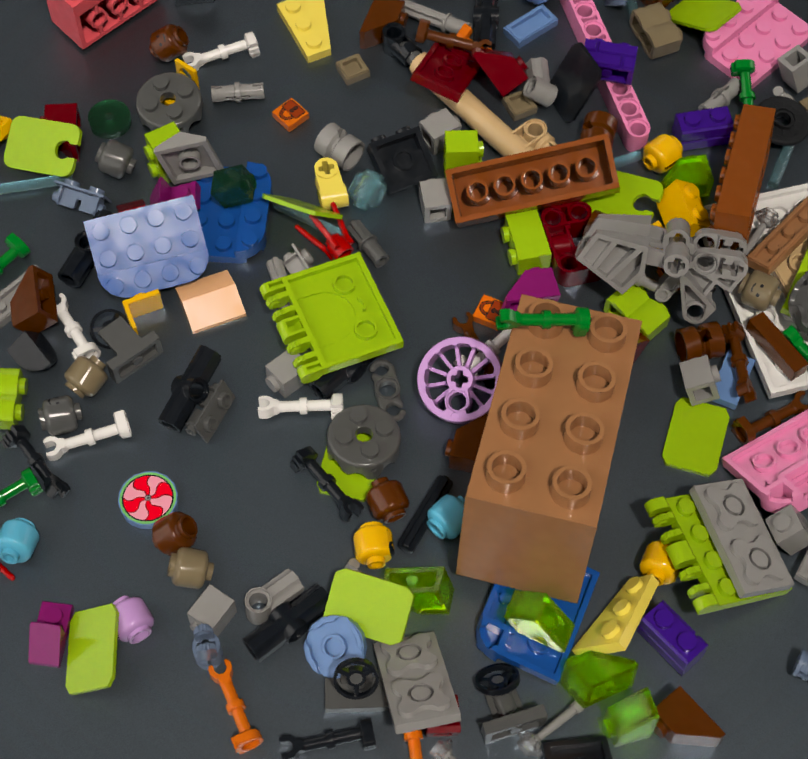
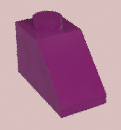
M534 267L525 270L506 295L501 309L517 311L521 294L558 302L561 294L552 267Z

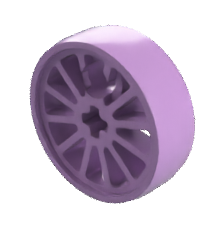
M456 336L442 340L425 354L420 363L417 374V387L420 398L426 408L441 420L451 424L466 425L489 413L502 362L487 344L478 339ZM461 347L471 348L465 366L462 365ZM455 348L456 367H453L444 355L446 351ZM477 351L485 354L486 358L470 370ZM439 357L449 367L450 371L448 373L432 367ZM492 363L494 367L492 374L475 376L487 364ZM434 372L444 376L447 381L428 384L429 373ZM461 373H463L468 382L463 383L462 387L459 388V385L454 380L455 378H460ZM495 379L493 390L476 384L477 381ZM449 387L436 399H432L430 389ZM473 390L483 391L490 394L491 397L483 404ZM457 395H464L466 398L465 406L460 410H454L451 404L452 398ZM444 399L446 406L445 411L438 407V404ZM472 399H474L480 407L478 410L469 413L473 405Z

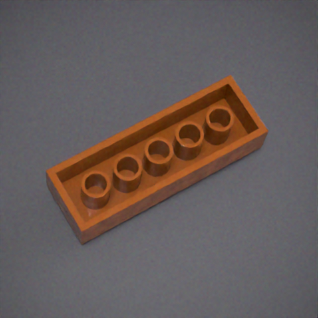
M743 104L741 115H735L733 130H736V132L731 131L729 147L731 149L726 150L724 159L726 167L722 166L719 179L721 185H717L714 201L717 204L712 203L709 220H712L714 224H710L709 228L741 233L747 240L748 245L769 157L776 109ZM707 237V241H712V245H713V244H714L713 239L710 238V237ZM720 239V244H719V248H718V249L722 248V245H723V240H722V239ZM733 242L730 249L736 250L739 247L738 243Z
M608 133L445 170L455 222L458 228L505 218V215L535 209L543 210L551 206L620 193V185Z

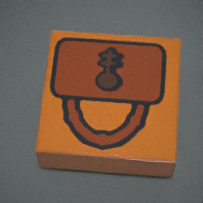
M290 98L272 111V117L290 133L309 119V112L293 98Z
M484 294L473 314V321L498 331L495 318L499 316V310L502 308L503 302Z

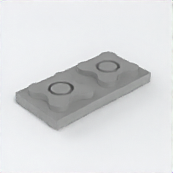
M742 478L694 485L689 490L740 599L789 590L795 585Z
M434 631L404 637L402 642L394 645L382 642L373 643L396 735L461 721L460 710Z

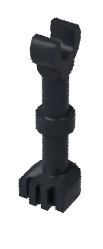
M12 425L11 430H7L6 434L2 436L1 444L5 449L19 448L27 458V465L31 470H36L44 481L45 493L49 498L54 499L57 494L61 498H65L71 490L69 485L51 472L45 464L46 459L41 453H37L29 443L30 433L24 425Z
M311 446L296 451V455L292 457L293 460L290 462V467L294 472L297 473L308 469L318 481L319 488L324 492L327 491L336 501L339 515L345 522L350 520L353 514L352 511L357 517L361 516L364 510L363 504L345 495L336 484L335 477L332 474H327L317 463V452Z
M371 718L361 720L357 728L334 732L333 729L326 730L323 735L304 739L295 738L291 735H284L279 738L281 746L293 745V750L290 753L282 754V759H297L300 754L306 751L328 747V750L337 749L336 745L362 740L364 751L377 748Z

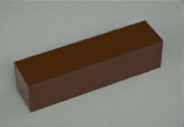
M764 312L749 319L746 330L790 381L805 373L808 362Z

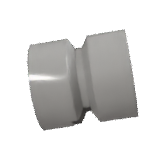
M336 123L327 124L318 134L314 144V150L324 158L334 159L338 167L344 172L351 170L359 162L365 149V144L352 134L347 135V131Z

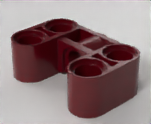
M582 201L545 208L540 218L552 253L550 265L556 282L564 287L601 280L599 276L580 263L575 256L577 246L574 245L572 238L583 236L585 227L592 215L591 207Z

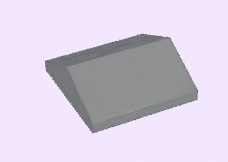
M178 132L154 148L155 156L174 185L225 174V169L206 136Z

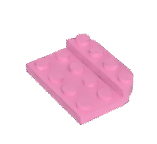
M737 0L736 2L740 4L742 11L718 30L704 32L702 41L705 51L704 57L731 79L735 77L739 80L740 76H731V63L742 59L753 60L755 62V72L750 74L753 89L779 67L777 61L779 57L798 44L804 47L808 43V23L778 2L779 0Z
M808 409L722 458L723 467L737 479L742 478L746 487L760 498L761 508L774 514L790 504L799 512L808 508Z

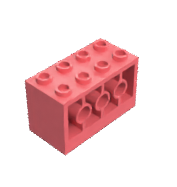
M46 0L52 22L82 50L157 1Z

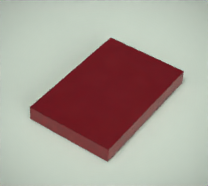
M435 42L414 70L410 80L458 103L481 69V66L471 53L457 47H453V49L447 48L446 44Z

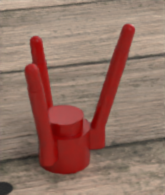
M332 202L331 208L333 212L340 214L336 203ZM309 214V218L327 239L325 242L327 247L300 225H295V229L323 251L331 261L351 255L354 251L351 245L355 241L349 235L343 219H336L343 236H340L339 233L331 235L316 216Z

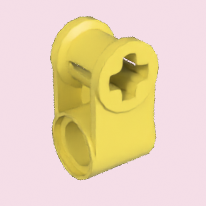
M328 157L319 159L314 165L320 207L332 210V202L336 203L337 208L348 207V193L337 162Z

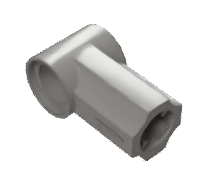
M541 56L531 58L526 63L529 68L527 69L528 80L524 85L523 95L544 107H549L557 97L558 88L550 83L548 61Z
M286 569L262 587H254L246 593L244 598L245 614L249 622L255 625H263L278 606L285 602H290L304 592V586L294 571ZM256 603H263L266 605L263 609L260 610L252 608V606Z

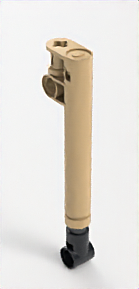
M396 22L386 24L382 30L383 52L390 57H396L405 66L410 67L409 70L413 74L427 52L422 53V49L406 35L403 25ZM468 89L458 103L431 91L469 127L477 130L478 135L502 157L557 145L555 138L547 132L546 123L541 119H530L515 130H512Z

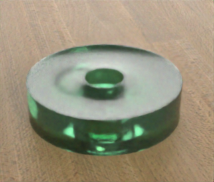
M107 99L100 101L88 113L91 131L103 139L119 138L131 127L132 119L129 108L118 100Z

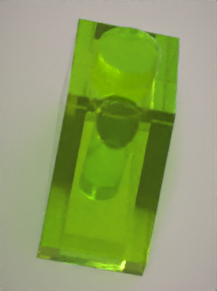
M706 154L688 155L679 158L661 181L663 188L665 189L674 180L679 179L695 184L700 191V197L710 196L714 178Z
M444 566L386 568L384 580L407 586L415 595L411 611L419 615L450 613L454 587Z
M515 590L504 615V618L519 634L562 653H565L575 627L574 623L547 593Z
M590 650L578 656L574 655L565 661L560 684L583 708H586L633 687L639 664L635 660Z
M642 688L607 708L601 724L604 735L607 736V739L611 738L614 748L651 737L660 717L649 688Z

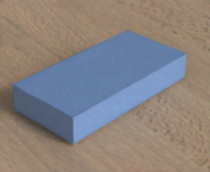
M541 4L503 27V34L520 49L557 26L558 18Z
M728 350L719 371L721 381L716 382L720 399L713 400L712 402L735 410L740 397L736 391L738 381L736 371L732 368L730 362L732 353L731 350ZM747 357L749 362L747 371L748 375H750L755 359Z

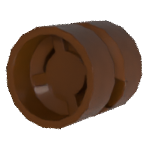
M598 110L587 113L579 140L608 133L612 148L613 139H615L618 127L617 119L605 111Z
M717 321L699 324L697 329L694 326H688L675 330V348L680 362L708 355L709 360L725 355V338L722 328Z

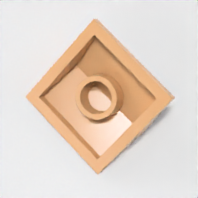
M228 270L175 287L193 334L246 317L236 284Z

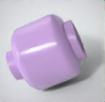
M122 596L113 602L119 611L118 639L120 641L136 644L146 639L152 633L151 628L154 625V617L140 597L129 598V596Z

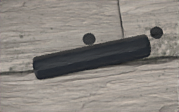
M439 475L398 542V547L403 552L412 554L428 529L427 512L429 508L442 496L448 494L453 486V482L449 477Z

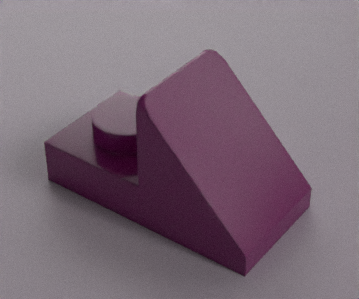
M160 177L151 193L150 205L193 195L198 210L200 209L201 186L196 181L170 187Z
M42 601L37 622H30L29 664L55 668L61 667L69 634L70 621L75 610L73 605Z

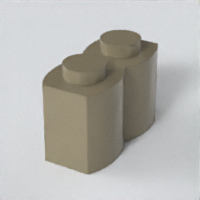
M658 2L632 10L629 20L630 27L651 60L679 51L683 41V34L681 29L676 27L671 21V14L667 8Z

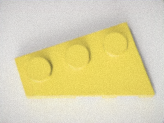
M285 0L276 4L280 17L307 63L331 55L324 0Z
M653 574L640 577L635 576L625 583L571 650L578 659L626 651L659 585V581Z

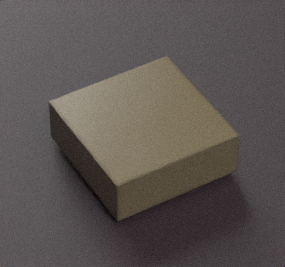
M359 53L335 62L336 69L347 86L370 77V70Z
M523 90L502 97V104L514 122L537 113V105L533 100L523 95Z

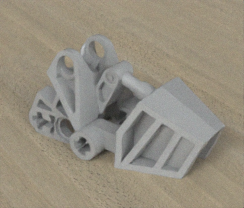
M598 214L577 246L576 259L622 295L633 285L643 286L655 293L657 301L666 302L680 287L682 316L689 323H702L716 310V303L712 300L716 284L731 293L748 272V259L746 257L747 240L741 233L702 228L694 234V237H690V225L682 218L671 219L666 224V227L662 228L651 225L652 215ZM702 237H710L713 239L714 244L711 247L702 248L699 246L698 240ZM720 239H722V240H723L722 248L718 249V248H719V244H720ZM733 242H737L739 245L736 250L730 249ZM646 264L663 268L665 273L656 281L646 276ZM692 305L700 306L704 312L698 317H692L687 313V309Z

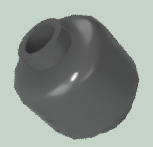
M113 139L107 143L103 142L95 157L98 169L117 179L123 178L126 173L131 175L137 160L133 158L134 150L132 147Z
M68 395L46 399L42 402V408H38L42 431L47 430L51 436L76 431L78 428L77 421L83 419L79 402L73 403L72 398Z

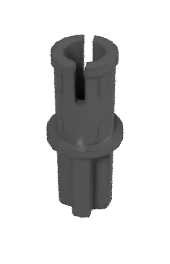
M359 219L352 220L347 226V230L359 244L358 249L366 253L376 268L384 266L390 257L377 242V236L371 235Z

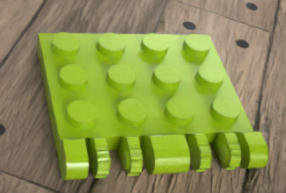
M360 252L268 281L259 288L269 309L273 310L284 307L276 310L272 318L277 324L276 328L283 343L288 345L286 347L287 352L290 355H297L311 348V352L299 357L297 356L294 362H292L297 369L301 383L306 384L316 381L322 375L404 347V340Z
M690 494L665 498L664 496L657 497L644 504L650 518L654 517L652 519L654 528L671 525L673 529L660 535V540L664 545L671 544L665 550L676 570L686 568L679 572L680 580L684 582L698 579L700 583L692 586L687 592L689 598H696L692 604L698 615L786 595L792 590L791 587L789 590L740 599Z

